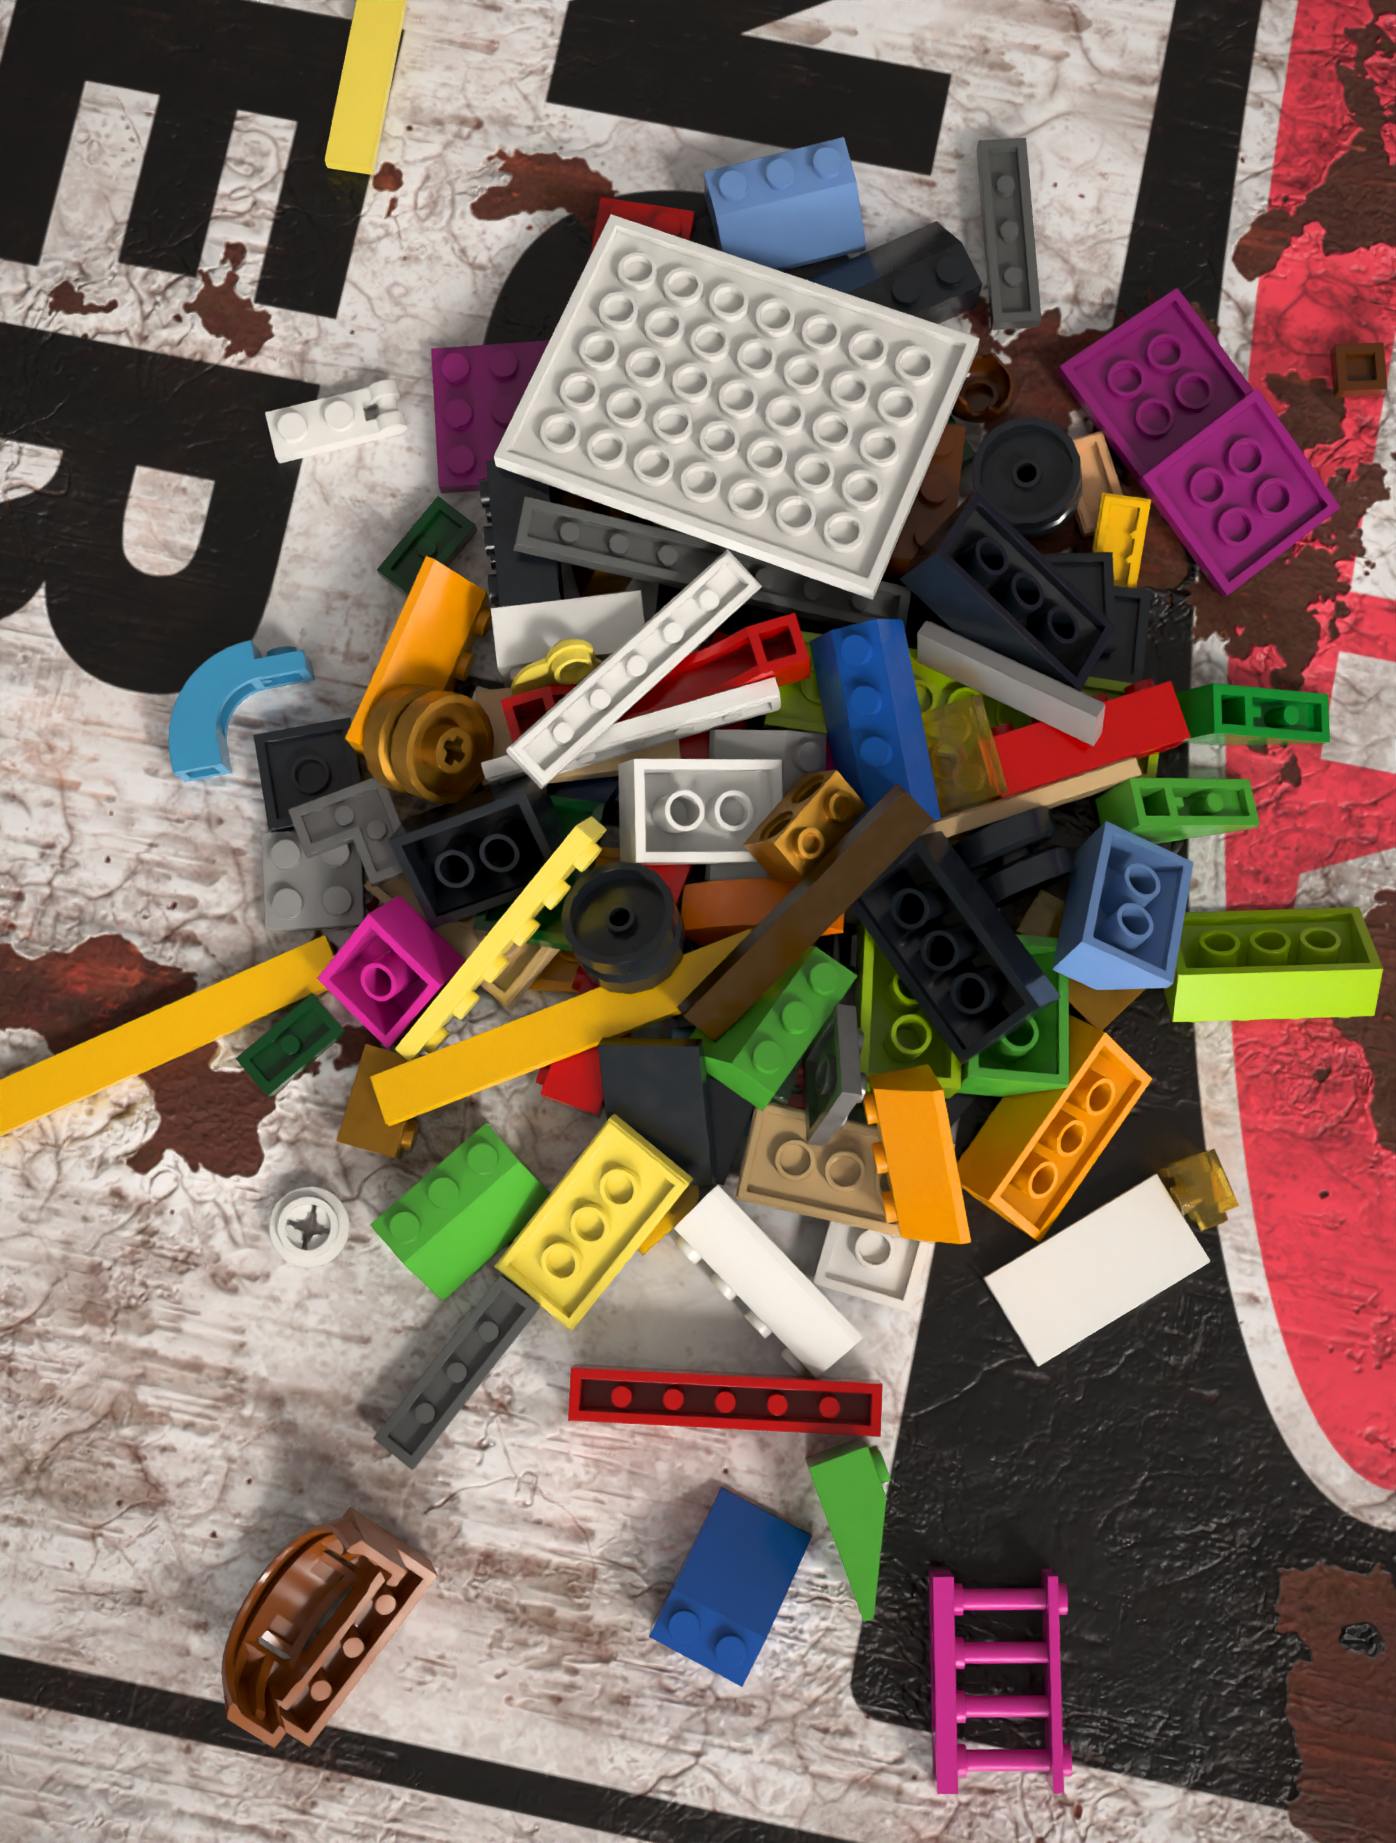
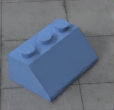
M844 137L704 172V198L719 251L778 271H784L866 250L857 181Z
M1105 821L1076 850L1074 864L1077 870L1071 875L1052 970L1095 990L1168 988L1174 981L1193 862Z

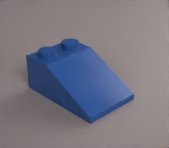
M721 1487L651 1625L649 1637L743 1687L767 1639L812 1535Z

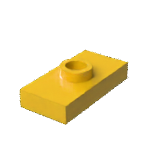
M1100 492L1091 553L1113 552L1114 586L1136 588L1151 499Z

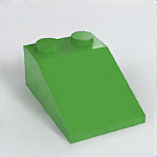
M859 1437L805 1457L862 1619L866 1622L874 1619L886 1507V1494L882 1483L890 1481L891 1478L877 1445L868 1448L864 1439Z

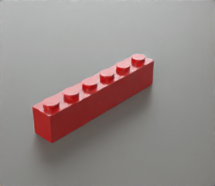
M575 1364L571 1367L568 1421L881 1437L883 1384L879 1380L816 1378L815 1376Z

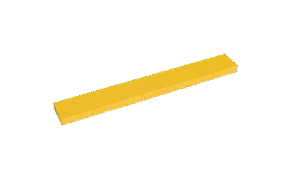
M751 929L684 954L683 959L672 975L653 989L634 994L609 992L599 987L370 1076L385 1124L388 1126L398 1124L598 1046L602 1038H619L681 1014L677 1006L751 932Z
M323 935L1 1079L0 1137L304 1001L312 993L318 995L327 991L328 989L317 978L335 956L328 937Z

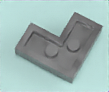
M375 778L288 810L305 856L308 859L354 842L372 887L405 875L388 841L402 823L389 789L380 785Z

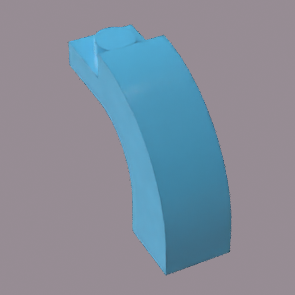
M249 640L230 646L205 661L183 686L171 714L168 742L173 773L183 782L231 774L227 730L233 713L245 699L259 691L315 680L312 661L303 650L297 651L295 647L285 646L271 649L267 652V657H262L259 649Z

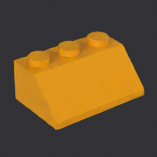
M929 1064L868 1076L871 1092L865 1093L862 1101L867 1124L877 1123L880 1142L871 1143L877 1174L886 1173L889 1191L880 1193L886 1222H895L901 1238L953 1244L970 1243L971 1238L944 1092Z

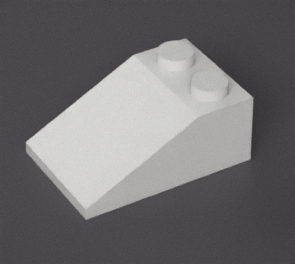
M632 759L618 764L620 861L640 863L642 865L758 863L743 844L783 799L782 760Z

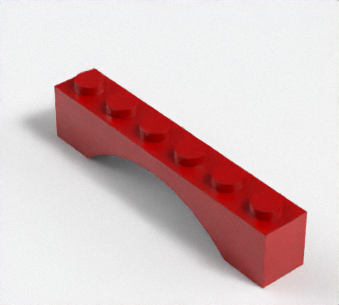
M792 613L745 627L716 644L688 655L615 723L775 677L778 687L810 678V658L796 614ZM578 684L549 685L500 700L512 743Z

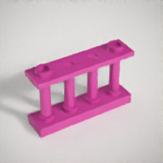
M928 1569L932 1781L937 1794H958V1777H967V1772L1046 1771V1781L1053 1794H1064V1777L1072 1776L1071 1746L1069 1743H1063L1059 1615H1067L1068 1612L1066 1583H1058V1575L1052 1569H1041V1588L963 1589L962 1583H954V1577L949 1569ZM964 1610H1042L1043 1642H964L963 1637H955L954 1616H963ZM1043 1663L1044 1695L965 1696L964 1690H956V1669H964L965 1664ZM1045 1717V1749H966L965 1744H957V1723H965L966 1718Z

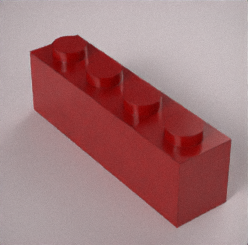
M1146 679L1125 687V695L1108 700L1106 693L1092 696L1105 704L1102 734L1094 746L1033 717L1030 718L1032 721L1031 725L1019 729H1014L1012 723H1006L985 731V739L973 751L990 801L993 802L1131 756L1138 760L1178 747L1191 737L1172 682L1168 681L1155 686L1153 679Z

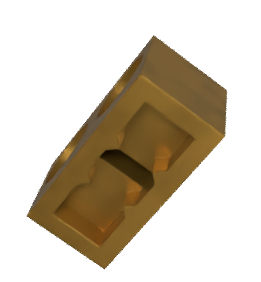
M837 770L804 773L744 842L743 846L774 881L802 880L836 846L868 806Z

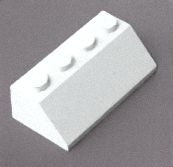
M719 1185L711 1190L674 1227L681 1235L674 1242L694 1264L701 1258L708 1263L716 1272L709 1280L729 1301L738 1295L747 1304L751 1311L744 1317L765 1339L773 1332L785 1344L786 1348L780 1355L800 1376L809 1370L816 1378L819 1377L864 1338Z

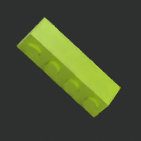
M1359 907L1185 912L1174 981L1168 988H1164V993L1172 1022L1196 1023L1226 1020H1296L1301 1018L1374 1016L1383 967Z

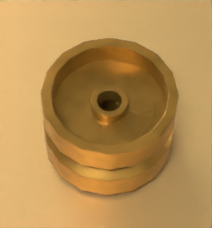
M402 684L385 693L372 708L364 728L363 753L368 770L378 783L396 792L416 796L436 804L456 803L464 797L471 795L485 778L481 763L493 758L494 734L490 718L481 705L465 695L450 691H440L434 687L422 684Z

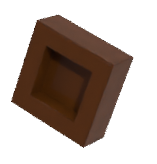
M1384 342L1334 345L1330 351L1334 398L1382 396L1387 390Z

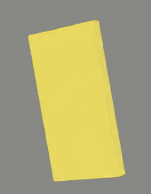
M614 1113L494 1267L572 1331L693 1181V1178Z

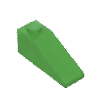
M1130 778L1095 799L1101 825L1107 821L1154 844L1254 829L1260 825L1249 779Z

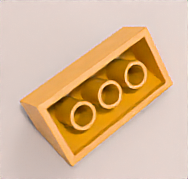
M428 556L425 557L345 737L360 758L364 760V728L372 708L383 695L402 684H422L434 687L440 691L454 692L458 680L465 682L472 670L475 655L471 651L477 637L484 638L492 624L491 602L487 592Z
M1069 1014V1086L1063 1089L1003 1097L957 1163L961 1187L1040 1243L1152 1078L1106 1032Z

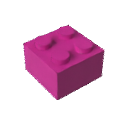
M399 895L365 917L317 979L389 1049L405 1037L466 960L434 928L431 929L429 923Z

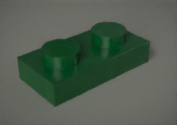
M437 496L378 567L377 572L382 578L408 597L425 557L433 558L448 567L478 531L477 527L446 501Z
M312 993L241 1053L236 1060L266 1096L272 1097L343 1037L347 1031L319 998Z

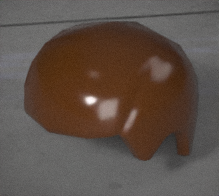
M995 353L988 355L975 354L951 414L966 422L990 423L999 419L1008 411L1015 392V385L1011 371L1001 361H998Z

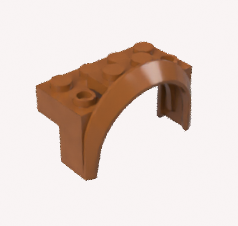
M349 1507L342 1518L314 1526L295 1537L273 1558L256 1580L241 1605L229 1632L221 1668L227 1719L274 1749L286 1733L310 1747L438 1576L431 1560L352 1507ZM353 1584L352 1590L309 1647L302 1652L305 1644L324 1615ZM258 1637L263 1638L291 1658L283 1659L259 1644Z

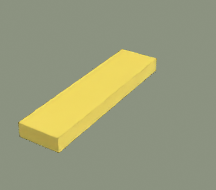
M356 0L324 160L327 168L374 175L408 0Z

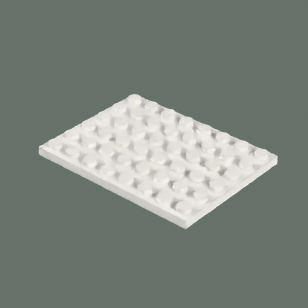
M611 214L495 452V465L873 600L978 350L980 338Z

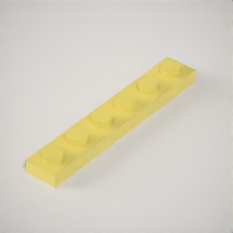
M590 816L574 827L397 1045L395 1050L406 1060H414L424 1051L428 1054L435 1052L451 1035V1032L445 1027L454 1016L459 1020L463 1019L476 1005L480 996L474 991L485 979L491 984L510 963V960L504 955L514 943L519 947L523 946L539 928L540 923L534 918L542 908L546 906L552 910L568 893L571 886L565 880L575 868L582 873L602 851V848L596 843L607 830L604 826Z

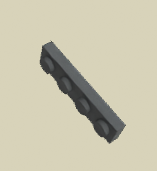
M1026 138L980 140L977 145V162L991 330L1039 327L1041 323V308Z
M500 1275L373 1439L413 1471L541 1306L505 1276Z

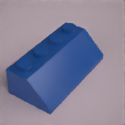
M873 619L831 630L811 640L809 643L834 770L841 774L868 806L847 833L896 783L934 820L941 819L903 619Z

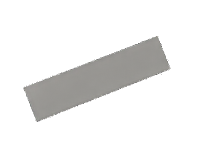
M926 620L917 632L918 663L1092 746L1101 736L1105 713V704L931 621Z

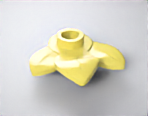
M572 638L561 640L547 652L545 658L525 666L518 672L511 684L512 696L549 685L578 684L603 661L596 658L594 649L589 642Z

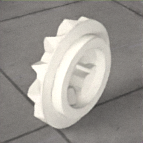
M302 1187L295 1189L282 1197L272 1211L269 1222V1235L276 1252L290 1264L304 1268L323 1266L341 1254L349 1239L350 1215L340 1201V1198L323 1188ZM316 1205L317 1223L324 1225L326 1229H330V1233L313 1235L311 1242H308L307 1248L304 1249L306 1240H304L305 1232L297 1229L298 1226L290 1225L291 1220H308L310 1213L314 1212Z

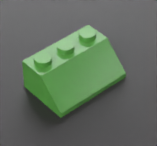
M1016 934L1061 998L1026 1024L961 1065V1089L957 1093L1006 1097L1063 1089L1069 1086V983L1067 976L1052 970L1058 938Z
M810 946L716 1043L698 1028L694 1030L689 1039H703L705 1068L708 1074L763 1112L825 1024L835 1005L839 1004L857 978V975L817 947Z
M485 1123L372 1222L370 1226L399 1260L444 1301L520 1234L551 1192L492 1125Z

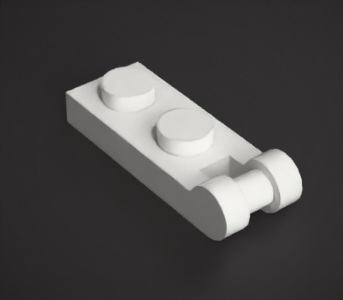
M381 380L371 384L368 388L265 412L275 457L279 464L405 432L407 430L405 415L403 412L398 411L396 402L400 398L397 382L394 380ZM378 407L380 416L367 421L365 410Z

